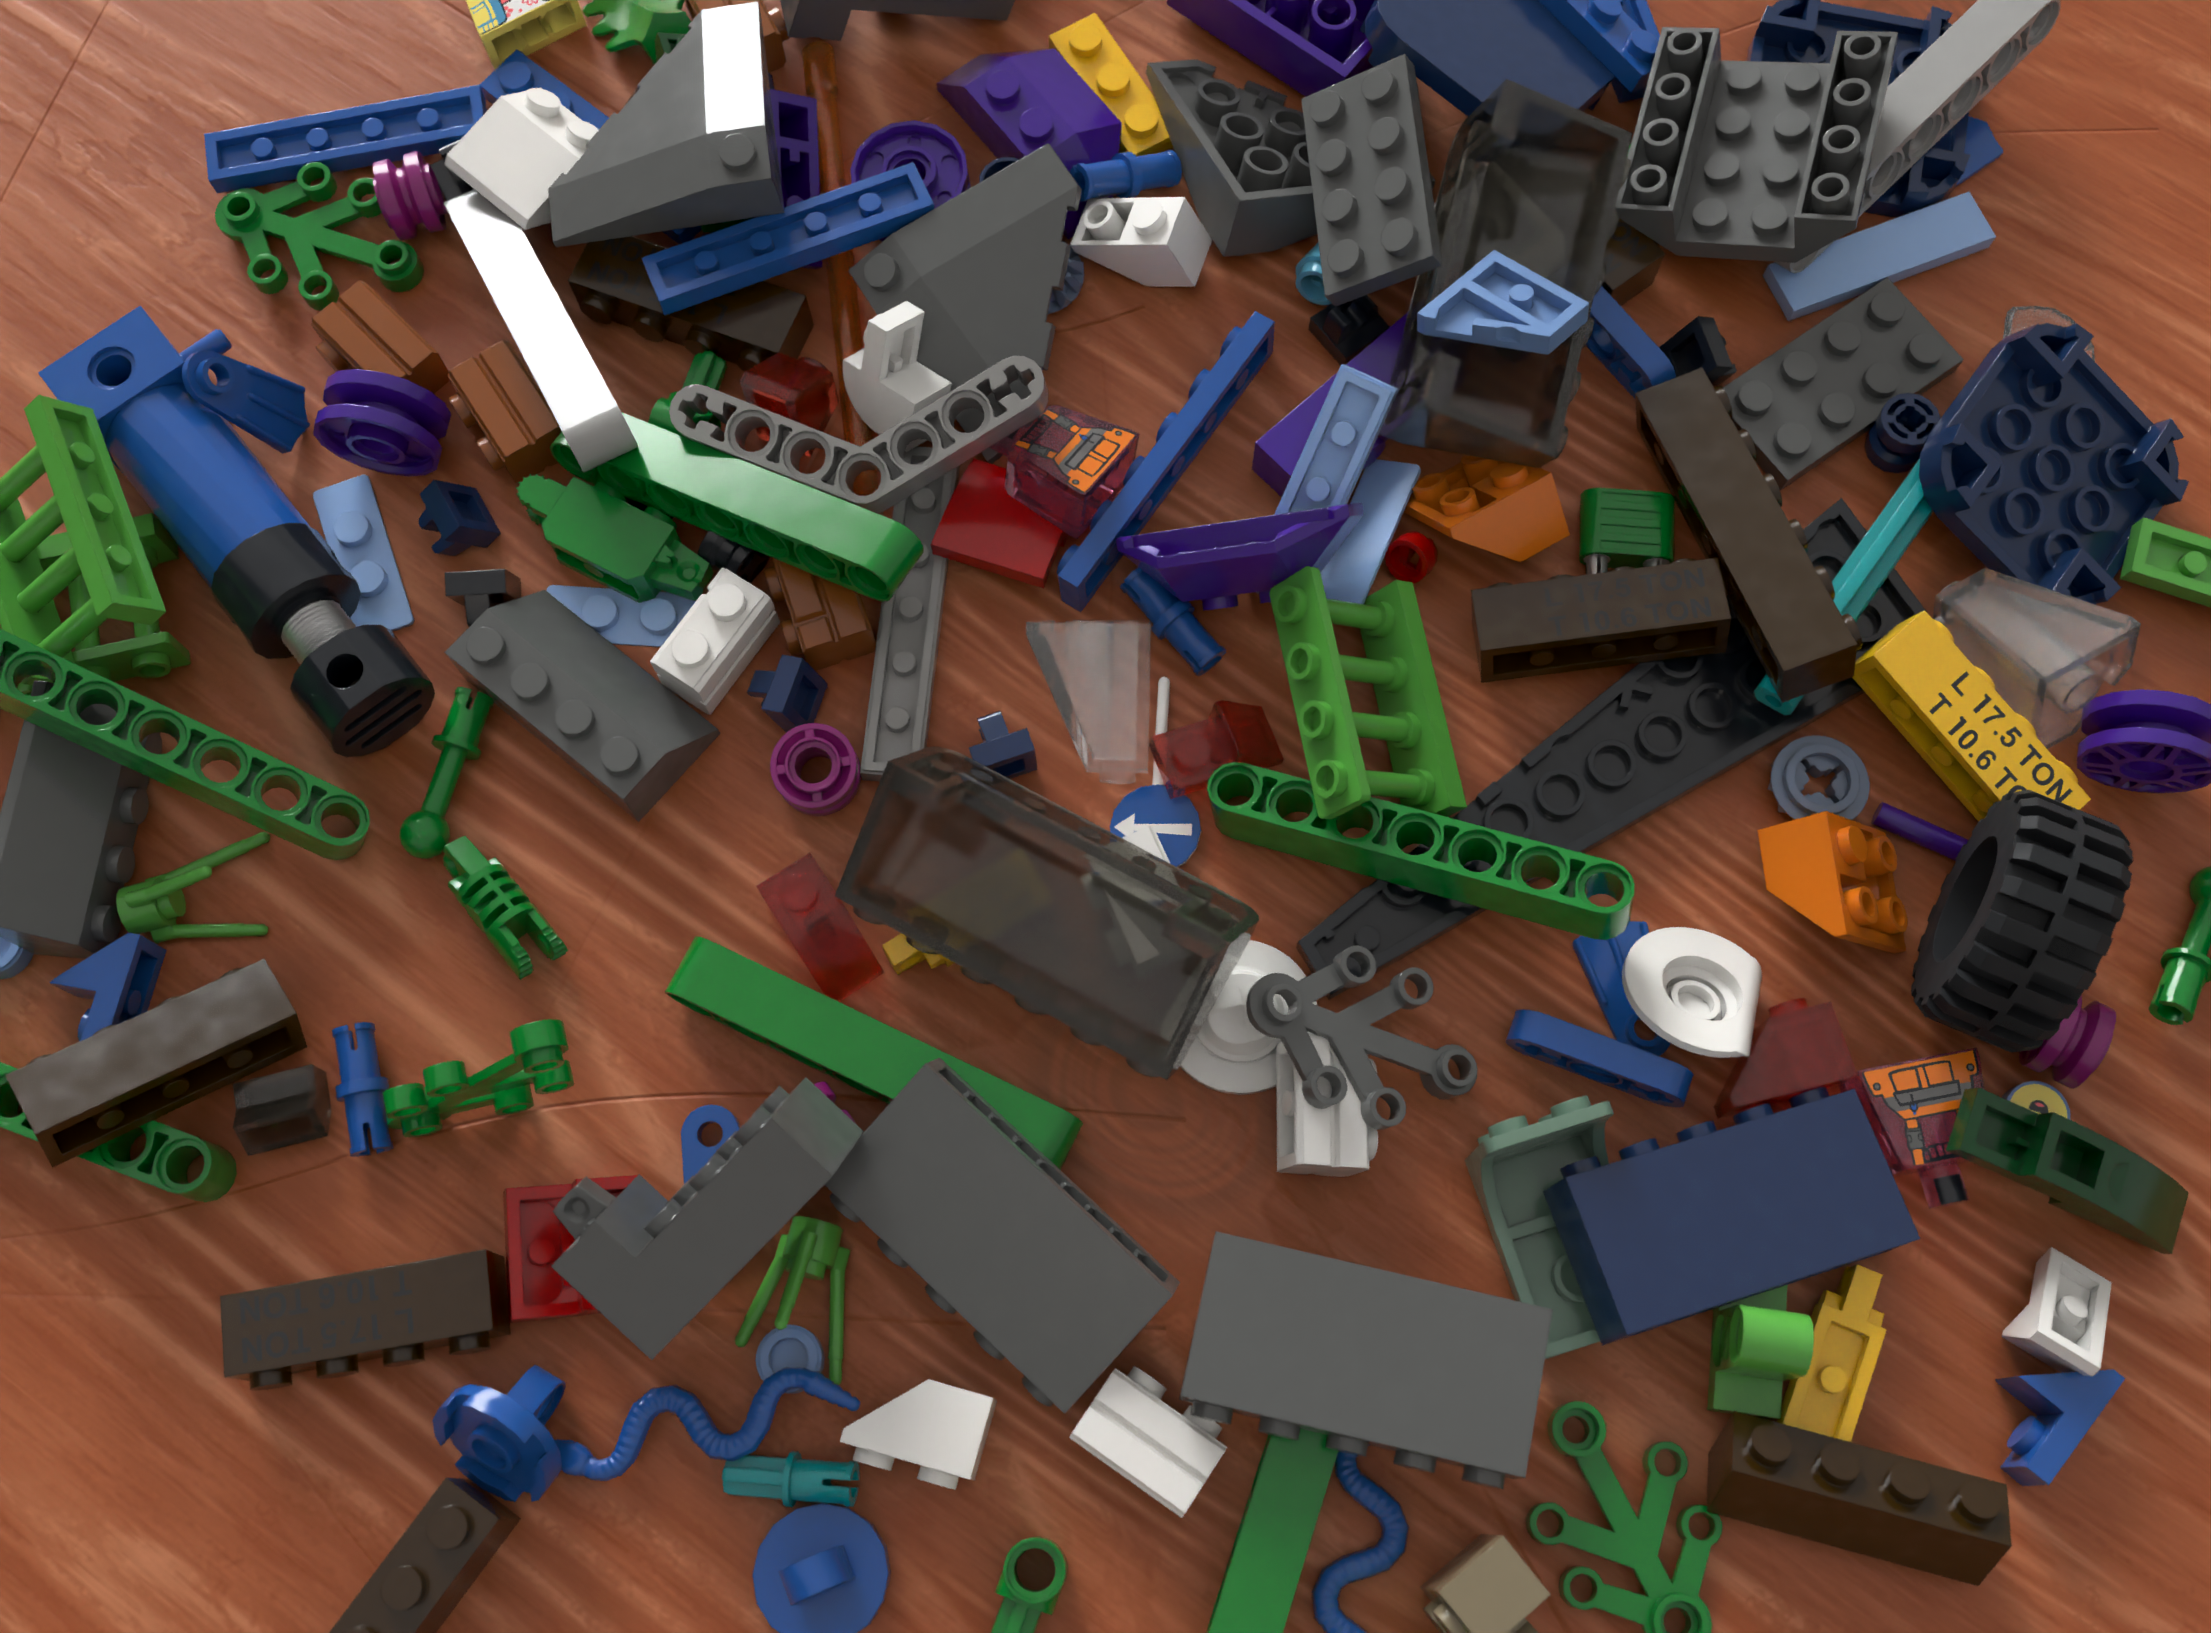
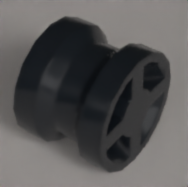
M710 530L705 535L698 550V555L710 563L713 571H720L721 568L728 569L750 584L764 569L770 556L723 538Z

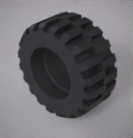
M2031 790L2008 793L2002 796L2001 801L1995 802L1988 809L1987 816L1984 819H1980L1969 841L1962 846L1958 853L1956 863L1950 874H1947L1942 884L1939 898L1932 907L1927 920L1929 923L1925 934L1921 937L1917 950L1919 956L1914 964L1912 973L1915 981L1911 986V993L1914 997L1913 1001L1923 1015L2012 1053L2036 1049L2042 1046L2043 1040L2051 1039L2059 1031L2060 1023L2064 1019H2069L2077 1008L2078 999L2083 991L2089 989L2097 974L2095 971L2102 956H2106L2113 938L2111 936L2115 925L2121 920L2125 907L2123 902L2124 895L2130 888L2132 873L2128 869L2133 862V852L2129 847L2130 842L2121 829L2109 821Z

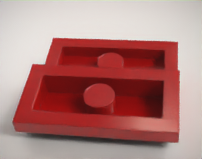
M973 458L953 492L931 542L932 553L1044 589L1059 547L1065 546L1082 501L1083 493Z
M638 1175L589 1179L617 1198ZM575 1179L572 1184L515 1187L504 1190L509 1323L600 1313L551 1267L575 1241L574 1237L553 1213V1210L564 1196L582 1179Z

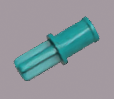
M791 1451L787 1458L746 1455L735 1461H726L722 1473L723 1490L728 1495L782 1499L785 1507H793L797 1501L843 1504L845 1507H853L857 1499L859 1487L834 1486L831 1484V1480L859 1481L860 1479L857 1461L837 1462L802 1459L798 1451Z

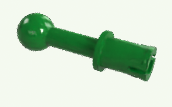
M457 687L441 735H435L432 739V745L442 752L420 811L410 814L403 821L399 832L403 848L407 853L416 858H434L443 852L445 845L449 844L451 832L444 818L465 760H478L480 758L481 750L477 747L489 711L495 702L492 697L482 692H477L473 706L470 709L473 697H470L472 689Z
M2211 866L2199 870L2190 881L2189 893L2196 907L2181 947L2166 950L2160 961L2164 972L2149 1005V1011L2155 1018L2170 1025H2182L2184 1021L2188 1023L2193 1019L2202 988L2205 983L2211 981V959L2207 956L2211 946Z

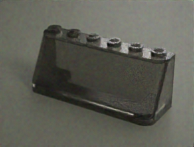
M1508 79L1466 118L1456 133L1450 147L1435 205L1443 266L1417 276L1390 385L1398 388L1399 391L1380 430L1382 436L1405 445L1540 468L1558 458L1568 438V428L1564 426L1568 405L1574 399L1581 382V373L1577 371L1581 350L1587 344L1593 331L1594 320L1590 317L1593 299L1601 288L1606 275V265L1602 263L1606 243L1612 237L1619 220V213L1614 210L1618 192L1624 185L1631 169V160L1627 158L1632 137L1631 132ZM1493 250L1498 251L1589 302L1588 321L1549 355L1424 335L1417 331V313Z
M935 746L927 747L887 762L835 893V897L853 906V912L859 918L877 925L886 924L904 934L906 941L913 948L927 954L942 955L960 965V971L969 979L981 984H994L1014 995L1015 1002L1023 1009L1039 1015L1048 1014L1070 1026V1032L1079 1040L1095 1046L1104 1045L1126 1057L1127 1064L1135 1071L1150 1077L1160 1076L1166 1080L1182 1064L1248 945L1259 921L1258 914L1250 906L977 761L956 751Z

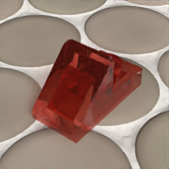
M1225 700L1214 703L1208 719L1152 736L1149 744L1170 799L1207 788L1208 780L1213 772L1224 764L1241 762L1267 769L1282 764L1284 760L1262 706Z

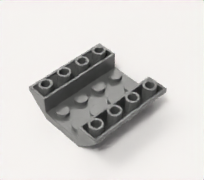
M1662 27L1614 206L1615 216L1677 256L1795 263L1855 230L1897 46L1898 32L1837 31L1830 63L1721 60L1720 28Z

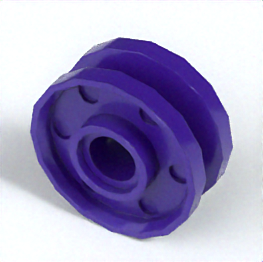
M916 120L891 123L872 133L857 149L850 168L851 181L855 183L914 162L934 203V208L971 188L966 155L956 138L935 124ZM884 237L879 240L883 242L887 237Z
M362 369L341 370L327 378L323 401L327 406L318 411L313 435L323 447L353 464L385 474L421 476L437 470L442 452V446L438 440L446 436L451 418V412L445 402L429 390L411 381L383 372Z
M2139 689L2117 691L2095 697L2083 707L2081 731L2087 737L2078 745L2077 768L2088 778L2107 786L2148 793L2187 792L2211 784V704L2196 697L2175 692Z

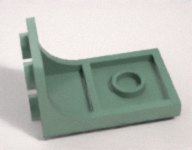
M1587 1095L1570 1099L1551 1107V1114L1538 1119V1123L1529 1125L1526 1116L1522 1115L1488 1127V1134L1477 1139L1479 1146L1465 1159L1515 1301L1553 1309L1545 1359L1600 1342L1543 1191L1563 1179L1560 1169L1564 1166L1593 1156H1598L1601 1166L1609 1164L1604 1132L1606 1121L1614 1115L1609 1101L1591 1105Z

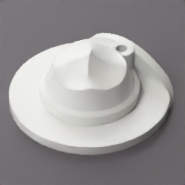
M1669 927L1658 929L1636 941L1625 958L1622 968V983L1626 997L1639 1018L1660 1037L1689 1052L1718 1058L1742 1056L1749 1058L1762 979V970L1759 962L1733 942L1716 934L1695 928Z
M1230 938L1216 940L1184 986L1161 1027V1038L1164 1045L1170 1050L1178 1065L1191 1078L1210 1089L1236 1095L1259 1093L1277 1086L1276 1044L1282 1041L1278 1038L1265 1036L1253 1027L1247 1015L1246 1000L1252 985L1268 974L1283 973L1297 981L1306 977L1302 969L1289 956L1270 945L1253 940ZM1275 994L1273 997L1275 1009L1279 1013L1287 1015L1289 1009L1286 1001L1282 996Z

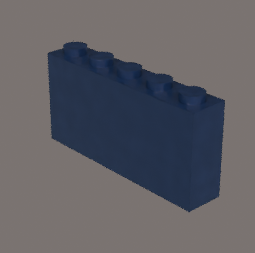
M1826 1086L1815 1088L1790 1098L1788 1101L1791 1108L1774 1113L1770 1103L1759 1105L1734 1115L1735 1126L1717 1131L1714 1121H1707L1676 1133L1679 1143L1660 1148L1656 1138H1652L1618 1151L1621 1158L1620 1161L1601 1166L1598 1156H1593L1571 1163L1560 1169L1563 1179L1543 1191L1602 1346L1891 1251L1920 1239L1855 1089L1830 1096Z

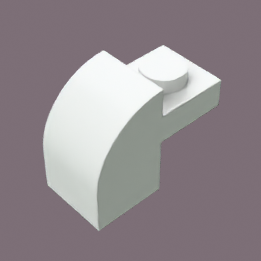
M908 301L869 320L863 335L864 349L843 359V378L850 401L862 420L879 435L951 391V382L916 361L924 311ZM926 439L912 441L907 445L905 452L925 442Z

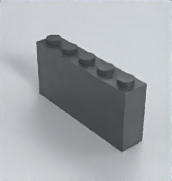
M941 1058L923 1065L860 1136L835 1174L825 1184L832 1192L829 1196L832 1204L841 1214L853 1222L862 1220L880 1237L877 1244L887 1258L902 1268H906L909 1265L928 1283L925 1286V1290L940 1308L950 1314H954L957 1311L976 1329L973 1332L974 1338L988 1354L998 1360L1007 1358L1024 1375L1022 1378L1023 1385L1036 1400L1048 1407L1055 1404L1064 1414L1167 1303L1180 1284L1168 1270Z
M1216 1231L1210 1251L1179 1400L1193 1403L1190 1415L1201 1419L1231 1425L1233 1413L1260 1419L1258 1431L1261 1433L1298 1441L1300 1429L1328 1435L1325 1447L1332 1450L1366 1457L1368 1445L1395 1451L1393 1464L1435 1473L1437 1461L1464 1467L1463 1481L1503 1489L1505 1477L1511 1479L1526 1477L1553 1309Z

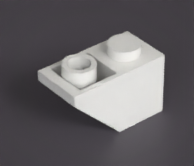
M1185 197L1093 198L1087 200L1070 246L1074 252L1145 286L1195 287L1212 238Z
M928 1379L846 1426L843 1429L840 1442L856 1446L852 1459L854 1461L891 1471L895 1458L921 1465L917 1479L956 1490L959 1477L975 1481L997 1401L989 1396Z

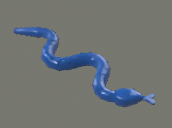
M805 1367L783 1368L764 1380L752 1400L746 1421L741 1429L733 1434L723 1433L716 1428L708 1412L695 1394L677 1385H668L652 1388L632 1405L623 1424L615 1450L605 1459L594 1458L590 1449L582 1443L572 1440L554 1439L561 1453L562 1471L572 1476H584L590 1480L608 1481L618 1476L621 1477L636 1461L653 1419L663 1412L668 1411L676 1414L692 1441L709 1458L735 1461L756 1451L770 1430L780 1397L789 1389H803L810 1396H816L818 1399L826 1400L831 1404H837L839 1407L847 1408L850 1411L858 1410L860 1401L848 1391L843 1390L838 1384H834L829 1378H825L818 1371H812Z
M1338 1451L1335 1460V1474L1341 1486L1355 1501L1378 1518L1382 1527V1533L1376 1545L1343 1555L1321 1570L1312 1590L1314 1618L1325 1633H1368L1343 1613L1339 1605V1595L1341 1590L1350 1583L1390 1570L1405 1552L1409 1526L1400 1503L1384 1488L1361 1473L1357 1467V1455Z

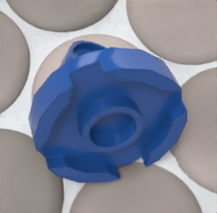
M534 1365L519 1379L507 1395L490 1387L471 1384L457 1388L439 1407L433 1418L435 1437L440 1446L450 1437L454 1446L462 1454L454 1465L463 1475L483 1490L513 1502L523 1492L530 1493L532 1502L537 1501L562 1470L560 1450L551 1433L544 1425L559 1405L566 1388V1382L543 1368Z
M821 1503L795 1509L773 1525L758 1548L752 1575L756 1603L769 1625L779 1633H858L871 1624L884 1602L891 1577L887 1546L873 1523L850 1508Z

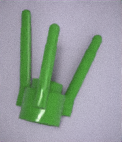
M260 832L169 873L145 879V882L119 889L116 895V905L123 926L129 933L134 934L150 931L155 943L175 938L265 936L269 930L265 924H176L177 917L184 916L186 912L183 888L209 878L212 875L211 868L266 844L270 840V835L267 832Z
M794 1216L792 1218L788 1235H781L775 1258L735 1337V1344L738 1347H744L748 1343L784 1270L789 1272V1277L774 1322L778 1330H783L788 1325L803 1278L823 1280L825 1271L828 1269L830 1270L829 1379L834 1384L839 1385L841 1383L844 1346L845 1270L851 1251L839 1246L843 1233L841 1227L810 1217Z

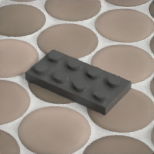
M1403 54L1302 98L1325 297L1336 307L1443 266L1415 66L1410 59Z
M1887 277L1724 386L1723 389L1732 407L1733 417L1731 420L1738 431L1746 429L1753 440L1757 453L1756 463L1766 474L1770 473L1776 480L1779 489L1783 490L1869 431L1889 399L1904 393L1923 394L1955 372L1964 359Z

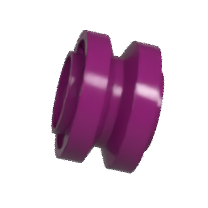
M420 151L404 154L401 168H397L389 159L373 163L375 177L373 178V186L380 209L388 226L394 230L400 241L416 238L418 224H423L431 233L446 229L444 214L447 211L444 205V198L429 163L426 164Z
M808 723L797 726L780 738L772 752L770 772L773 783L786 802L801 813L811 816H825L836 813L853 800L860 786L861 765L858 756L845 735L831 726L820 723ZM814 757H825L831 760V772L825 780L819 783H807L801 779L802 768L808 760Z
M2080 996L2077 1008L2069 1019H2064L2060 1023L2059 1031L2051 1039L2043 1040L2042 1046L2036 1049L2019 1052L2020 1064L2038 1073L2052 1065V1078L2054 1081L2071 1089L2080 1086L2097 1069L2109 1049L2116 1022L2115 1010L2098 1001H2093L2082 1008V996Z

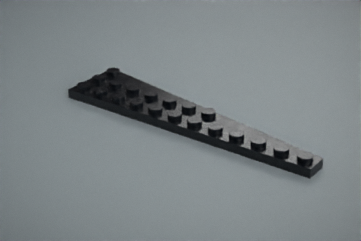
M1842 498L1803 529L1808 543L1807 555L1814 568L1820 565L1823 566L1829 574L1831 581H1833L1867 533ZM1895 568L1856 621L1862 638V648L1857 650L1856 660L1896 625L1925 610ZM1728 602L1731 623L1726 652L1637 664L1522 758L1517 766L1479 793L1475 800L1467 808L1456 814L1453 819L1576 852L1586 853L1864 693V690L1850 677L1805 694L1790 715H1783L1758 701L1754 690L1766 675V671ZM1420 844L1409 855L1424 854L1430 848ZM1480 860L1470 861L1463 865L1465 869L1471 872H1482L1492 867L1490 864ZM1543 877L1530 878L1525 883L1529 886ZM1377 879L1370 886L1360 890L1299 940L1296 948L1313 974L1331 965L1335 956L1345 949L1355 945L1362 946L1373 954L1376 961V974L1487 909ZM1348 957V970L1354 976L1360 977V964L1354 958ZM1342 985L1328 993L1326 997L1328 1000H1331L1350 988Z

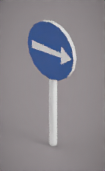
M1161 677L1158 682L1152 785L1139 787L1124 796L1114 809L1110 823L1112 842H1117L1124 836L1147 826H1153L1174 870L1185 864L1197 849L1201 827L1199 814L1191 800L1177 789L1164 786L1170 680L1167 677Z

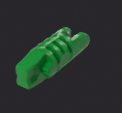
M462 836L444 846L443 864L453 878L448 882V888L520 980L534 971L530 956L518 941L526 933L551 961L566 954L568 950L562 939L535 905L530 902L516 881L509 876L508 871L496 857L487 860L466 836Z

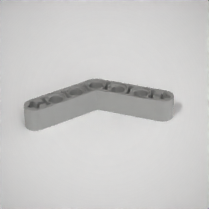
M1011 356L996 363L861 447L704 385L694 384L685 386L678 391L671 401L669 413L671 422L676 430L692 441L719 450L872 512L880 513L1036 419L1046 408L1049 392L1042 370L1034 360L1025 356ZM1018 379L1024 386L1028 385L1030 395L1022 400L1016 393H1012L1010 384ZM991 393L994 394L997 404H1000L1003 414L996 417L991 403L986 397ZM976 408L984 413V420L976 431L962 433L954 429V421L962 410ZM710 411L722 423L726 424L725 433L718 426L706 421H699L696 425L693 422V417L696 413L706 415ZM758 427L770 429V439L764 448L755 452L746 451L745 440L750 431ZM926 439L933 443L931 455L925 462L909 464L904 461V451L912 441ZM814 448L825 450V462L821 469L810 474L800 472V458L806 451ZM866 470L880 472L881 483L875 492L867 496L854 494L853 483L861 472Z

